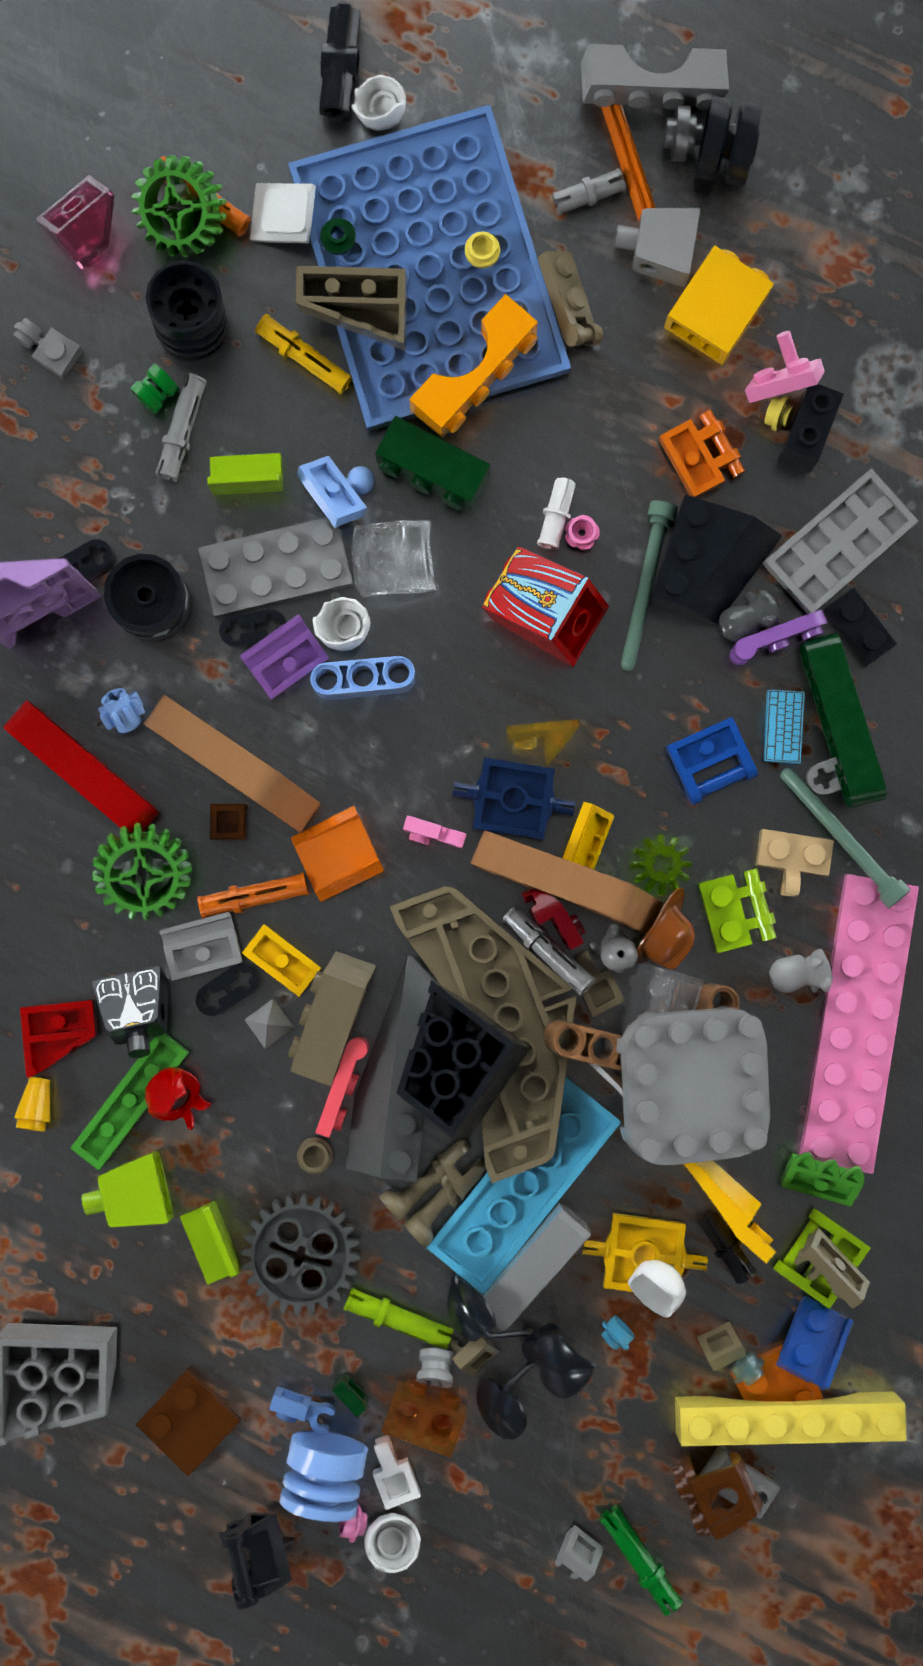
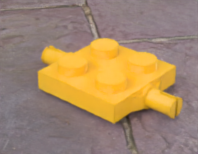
M612 1212L610 1232L605 1242L586 1240L582 1247V1255L603 1257L605 1264L603 1287L613 1290L633 1292L628 1285V1280L635 1269L646 1260H660L672 1265L680 1276H682L685 1268L706 1272V1264H708V1256L686 1254L684 1245L685 1222Z

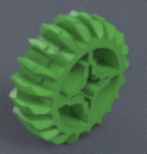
M169 155L166 157V161L162 158L154 160V168L149 166L142 170L146 179L139 178L134 182L141 190V192L133 193L131 198L139 202V207L133 208L132 213L135 215L140 214L142 221H139L136 227L139 229L147 228L148 232L144 240L149 242L156 239L155 250L162 251L167 248L168 255L176 256L180 252L183 257H188L192 255V251L196 254L204 252V245L211 246L216 242L213 234L218 235L223 231L217 221L226 220L227 215L219 211V206L225 205L227 200L225 198L218 199L216 192L221 191L223 186L221 184L212 185L211 180L214 177V172L206 171L202 174L203 163L196 161L191 164L189 156H181L178 160L176 155ZM183 179L193 186L199 197H195L189 192L187 183L183 182ZM167 180V186H164V199L157 203L159 190ZM181 202L182 205H191V207L185 208L183 211H178L177 208H168V206ZM198 210H202L200 223L192 233L191 227L194 226L193 217ZM160 216L165 217L169 221L171 230L165 225Z
M136 823L134 825V833H130L123 826L120 828V838L110 833L107 836L109 845H99L98 853L100 856L93 858L92 865L97 869L92 872V880L99 882L95 888L96 893L106 894L103 898L105 906L116 902L114 912L117 915L124 909H128V917L131 920L136 916V912H143L142 917L147 921L150 917V911L154 910L161 917L164 915L163 905L174 910L176 907L175 898L184 899L186 891L183 887H188L191 883V878L186 874L192 871V865L189 862H185L188 858V851L186 849L178 850L181 846L179 838H174L168 842L169 830L164 829L160 835L155 834L156 825L150 824L148 832H142L141 824ZM146 848L160 853L168 862H164L163 859L150 857ZM134 849V857L131 860L121 862L120 866H112L120 855ZM139 859L142 860V867L146 868L145 884L142 883V876L138 875L137 871ZM164 877H171L163 888L150 893L151 885L164 881ZM126 884L134 887L137 894L125 890L120 885Z

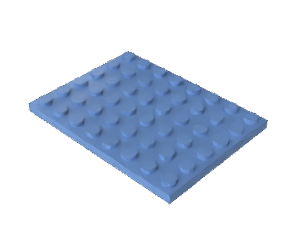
M491 105L288 163L293 183L314 184L316 186L310 240L318 266L406 269V351L336 326L368 432L390 426L394 416L405 421L417 418L410 411L409 399L433 373L445 377H459L470 373L480 365L487 352V345L481 333V320L505 294L538 321L536 335L538 339L528 353L524 355L520 352L512 361L514 366L503 380L496 379L489 386L490 393L487 397L571 372L570 362L537 260ZM334 218H342L349 221L356 232L355 245L349 252L342 255L328 252L321 243L320 233L323 225ZM335 231L332 234L334 239H341L344 236L342 231ZM483 231L494 235L500 244V256L491 267L477 268L466 259V241L477 232Z

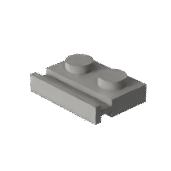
M231 912L159 930L172 981L244 963Z

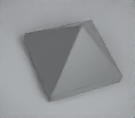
M274 998L245 1019V1022L265 1049L295 1028Z

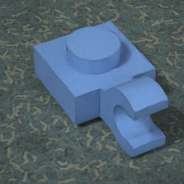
M277 1386L269 1410L276 1412V1417L287 1422L294 1423L297 1419L301 1421L307 1419L315 1433L327 1435L330 1426L320 1423L318 1416L322 1413L333 1416L336 1408L330 1403H318L312 1401V1397Z

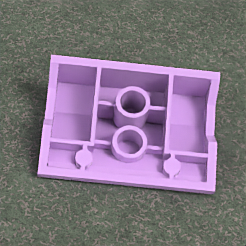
M65 558L0 562V644L10 649L15 646L17 631L51 612L65 618L102 596Z

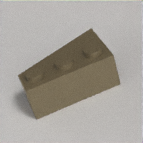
M296 266L295 303L300 312L406 351V269Z
M336 951L324 972H316L310 988V992L315 993L312 1005H305L299 1021V1025L305 1026L301 1038L295 1036L288 1057L294 1059L290 1072L328 1086L332 1085L345 1047L351 1038L359 1009L363 1005L368 983L377 965Z

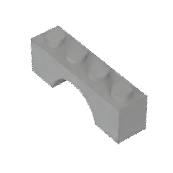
M588 44L581 61L583 103L595 104L599 107H607L612 104L629 105L632 108L663 106L666 109H676V106H690L707 111L712 96L725 98L729 91L726 49L692 48L685 63L673 72L662 74L649 72L639 67L629 57L624 45Z

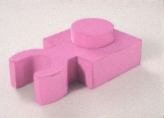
M408 815L403 827L404 832L410 833L409 840L427 846L433 840L462 849L466 838V833Z

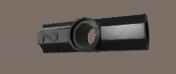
M339 3L337 6L330 8L327 43L322 46L321 77L323 79L319 111L320 115H324L330 120L342 121V119L350 117L353 83L358 78V38L361 13L360 10L354 8L351 4Z

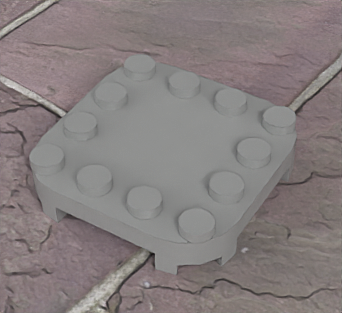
M726 1006L666 1013L647 1012L637 1015V1019L627 1027L622 1038H618L616 1052L621 1054L624 1126H620L622 1139L629 1145L632 1151L652 1164L676 1165L738 1158L763 1148L767 1142L770 1102L767 1042L760 1019L743 1010Z

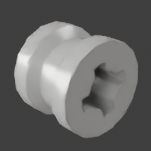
M438 1348L421 1349L419 1360L422 1362V1368L417 1372L416 1382L433 1388L452 1387L453 1376L450 1374L451 1367L455 1364L452 1358L456 1354Z

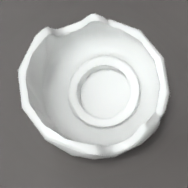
M378 75L368 78L359 88L355 89V101L352 109L367 128L376 131L391 129L400 122L406 109L404 88L392 77Z
M347 597L324 602L318 616L313 617L312 621L315 635L328 648L342 652L358 647L365 640L371 624L366 608L356 599Z
M646 1260L642 1262L628 1280V1285L638 1299L654 1313L662 1317L669 1318L685 1299L686 1289L680 1274L672 1265L660 1260Z
M389 1513L379 1516L369 1525L365 1535L364 1547L368 1559L377 1570L394 1574L408 1569L417 1559L421 1537L416 1525L408 1517Z

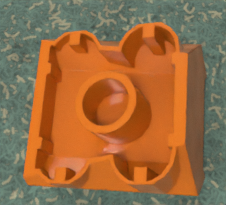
M355 806L291 837L295 850L320 902L336 896L361 882H366L384 871Z

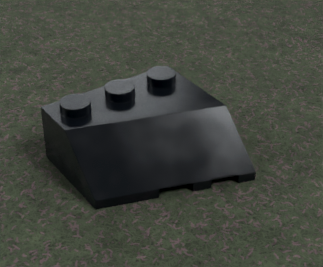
M685 495L674 522L649 606L717 626L721 613L731 607L782 535L753 515Z
M431 980L427 992L430 993L425 1012H421L417 1025L420 1027L414 1048L409 1050L396 1094L451 1138L469 1140L531 1048L476 1006Z

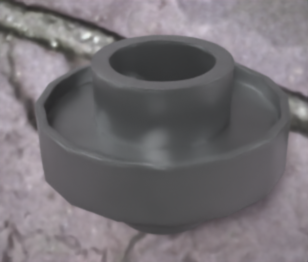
M676 106L674 118L666 119L664 148H671L672 161L684 162L687 153H693L694 146L701 145L703 126L702 123H696V116L690 115V106Z

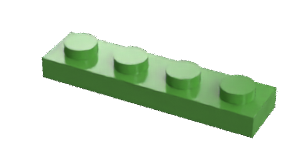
M166 1033L154 1037L150 1042V1054L137 1059L70 1149L97 1170H101L148 1109L145 1101V1089L149 1081L165 1068L179 1067L190 1051Z

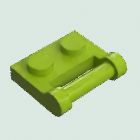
M813 1208L808 1216L810 1221L783 1261L779 1259L773 1269L830 1309L838 1297L826 1282L827 1279L822 1274L813 1280L807 1277L810 1269L813 1267L812 1263L803 1276L795 1271V1268L798 1266L794 1263L799 1250L804 1248L808 1235L817 1228L820 1230L824 1228L831 1233L829 1236L831 1242L856 1268L859 1267L871 1247Z

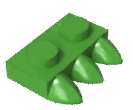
M810 1152L800 1155L793 1153L781 1175L780 1187L851 1207L863 1187L865 1179L864 1173L859 1166L847 1169L839 1167L835 1159L822 1162L815 1160Z

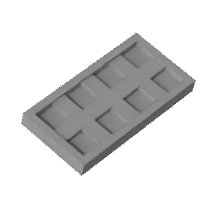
M870 469L763 562V565L807 614H810L823 606L917 524L919 520L881 478Z
M327 517L198 548L213 615L216 619L353 586L340 527L334 528Z

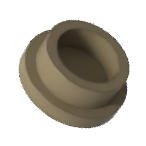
M308 1138L301 1143L297 1150L298 1164L307 1173L320 1174L330 1167L333 1161V1149L323 1138Z

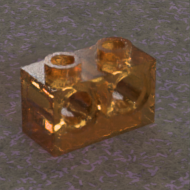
M407 1379L406 1383L398 1380L383 1420L381 1432L451 1458L466 1418V1405L461 1404L462 1400L453 1394L442 1392L439 1396L426 1391L427 1386L421 1385L415 1380ZM405 1401H410L417 1406L418 1411L412 1416H405L399 1411L398 1406ZM444 1414L449 1416L453 1423L446 1429H440L434 1425L433 1419L438 1415Z

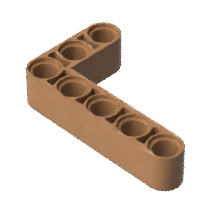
M166 695L161 697L143 723L300 833L321 805L319 801L277 770Z
M485 830L481 835L470 863L484 871L529 888L544 891L553 897L601 914L621 926L646 935L652 928L663 906V902L628 882Z
M707 983L698 989L692 1010L714 1008L712 1004L713 998L718 992L722 998L720 1006L739 1009V997L735 990L728 986ZM556 1020L546 1027L543 1040L550 1051L567 1058L622 1071L621 1054L616 1052L618 1038H622L623 1035L564 1020ZM568 1029L571 1035L570 1042L561 1048L558 1043L559 1036L564 1030ZM602 1038L605 1043L604 1050L600 1055L595 1056L593 1052L594 1043Z

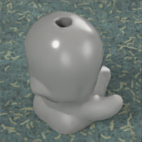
M609 925L600 946L591 942L589 948L596 957L602 960L603 965L609 970L623 973L637 962V948L642 941V937L637 936L632 941L622 933L618 925ZM620 950L624 953L623 957L621 958L617 956V953Z
M822 949L813 951L806 958L799 954L780 958L771 965L769 971L773 987L783 993L795 992L807 985H810L812 993H816L819 988L827 992L833 982L832 971Z

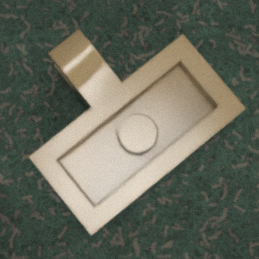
M762 829L759 835L755 866L784 870L780 895L789 897L799 896L801 885L800 873L823 877L829 876L834 840Z

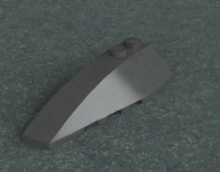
M407 956L356 1090L346 1169L378 1178L417 1182L425 1116L397 1095L396 1092L409 1050L414 1048L420 1028L417 1026L421 1012H425L430 993L427 992L431 980L439 984L420 957Z

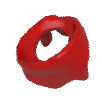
M169 1067L159 1071L149 1081L145 1089V1101L150 1115L162 1121L171 1122L184 1118L188 1130H193L195 1125L192 1110L195 1108L198 1111H204L211 1106V1103L205 1101L199 1095L201 1084L198 1079L189 1071L179 1067ZM185 1087H187L189 1095L186 1102L181 1107L172 1110L176 1100L186 1094Z

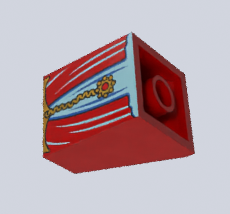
M518 546L513 556L509 557L505 562L503 572L495 586L487 592L482 608L496 623L574 667L608 610L609 605L588 577Z

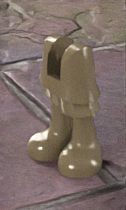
M464 1139L455 1142L446 1150L437 1154V1158L430 1161L432 1166L417 1179V1182L412 1183L403 1191L390 1189L384 1191L379 1196L393 1215L402 1220L424 1195L438 1183H441L442 1188L422 1208L404 1221L408 1231L425 1248L433 1240L432 1223L449 1204L456 1209L459 1199L464 1200L469 1190L486 1171L483 1157L470 1164L462 1174L455 1169L453 1165L462 1159L472 1146Z

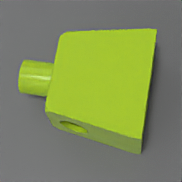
M159 1150L147 1153L98 1176L100 1190L82 1194V1206L85 1214L92 1215L105 1211L109 1227L165 1224L174 1218Z

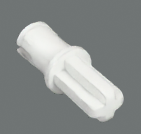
M562 477L555 480L548 508L543 510V514L546 516L539 540L537 541L540 547L549 550H559L565 522L569 521L571 517L568 511L575 489V482L568 478Z

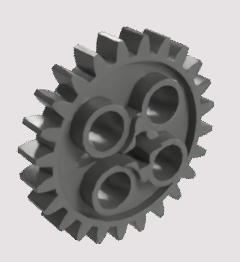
M307 1193L302 1194L299 1203L295 1202L292 1194H288L285 1206L279 1200H273L272 1208L274 1212L272 1213L263 1207L259 1212L264 1221L253 1219L250 1225L256 1233H246L243 1237L244 1240L252 1244L241 1250L242 1255L251 1257V1260L242 1265V1270H253L254 1273L247 1280V1284L259 1283L260 1287L255 1294L256 1297L264 1293L270 1295L266 1306L270 1307L276 1300L281 1302L280 1313H284L288 1305H293L295 1316H299L302 1306H307L309 1313L313 1315L316 1311V1303L318 1302L327 1310L330 1306L329 1296L337 1301L341 1300L342 1293L338 1288L339 1286L345 1289L351 1288L352 1283L346 1275H357L358 1268L351 1265L350 1262L360 1260L361 1254L351 1251V1248L357 1246L360 1239L349 1238L348 1236L354 1230L355 1225L348 1224L343 1226L341 1222L347 1213L344 1211L335 1216L332 1213L335 1202H331L326 1208L321 1207L322 1196L318 1195L313 1204L308 1203ZM284 1222H292L298 1228V1237L294 1239L285 1238L281 1234L280 1225ZM321 1233L330 1235L333 1239L334 1247L330 1250L319 1249L314 1241L315 1236ZM276 1242L288 1250L274 1249L270 1246V1243ZM299 1246L305 1247V1254L310 1256L305 1257L303 1262L296 1260L297 1253L293 1252L297 1251ZM275 1257L283 1259L287 1265V1272L275 1274L269 1267V1260ZM314 1257L331 1260L332 1265H324V1263L315 1260ZM308 1269H315L322 1275V1282L315 1286L309 1285L304 1280L303 1273Z

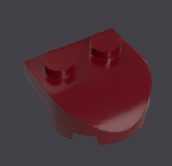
M527 889L520 893L525 903L534 902V906L529 909V912L535 923L540 925L550 919L567 950H572L584 943L581 935L585 934L586 931L576 914L569 916L564 906L555 897L536 889Z

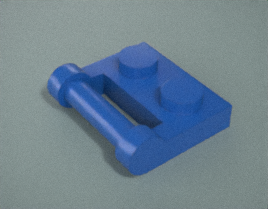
M733 717L665 747L692 806L702 802V797L744 778L749 781L758 777L757 768ZM736 755L739 761L738 766L696 784L693 774Z

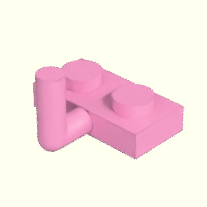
M790 331L778 334L776 337L786 367L775 371L774 368H766L755 373L745 389L749 403L817 385L825 372L821 358L809 361L808 358L799 359Z

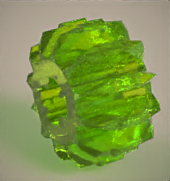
M658 834L656 847L652 840L647 837L643 840V844L648 852L641 848L634 849L633 853L641 858L642 862H631L630 868H642L643 873L636 875L634 881L638 883L647 878L648 882L644 887L645 892H651L655 883H657L658 895L664 896L666 894V882L670 889L674 891L679 888L675 878L683 882L689 880L690 877L680 870L681 868L692 867L693 862L689 860L681 861L680 857L689 852L687 847L681 848L677 852L674 850L678 844V838L673 837L668 845L665 846L664 834ZM655 856H658L659 859L667 858L670 865L665 867L669 870L668 873L665 874L662 870L657 872L654 870L652 865L657 863V861L653 860Z

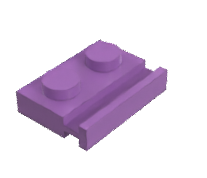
M298 614L239 655L270 699H273L311 672L316 666L329 659Z

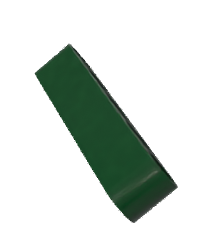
M834 633L800 642L802 663L831 758L836 757L837 764L834 765L835 772L847 807L854 808L885 800L887 798L886 784L839 635Z

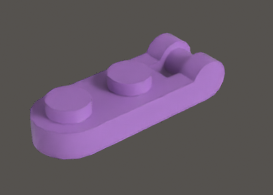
M823 610L804 615L740 639L730 650L729 656L731 661L735 665H744L748 663L755 653L768 649L771 654L789 647V640L801 636L803 641L822 635L824 633L822 627L828 624Z

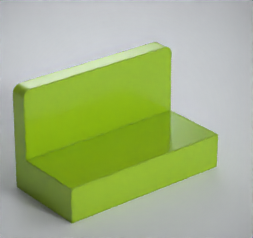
M281 453L210 457L211 477H207V485L213 495L284 491Z
M216 1200L180 1216L207 1285L227 1276H230V1278L237 1276L242 1270V1263Z

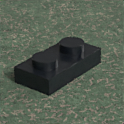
M855 587L823 610L865 667L897 645L896 641Z

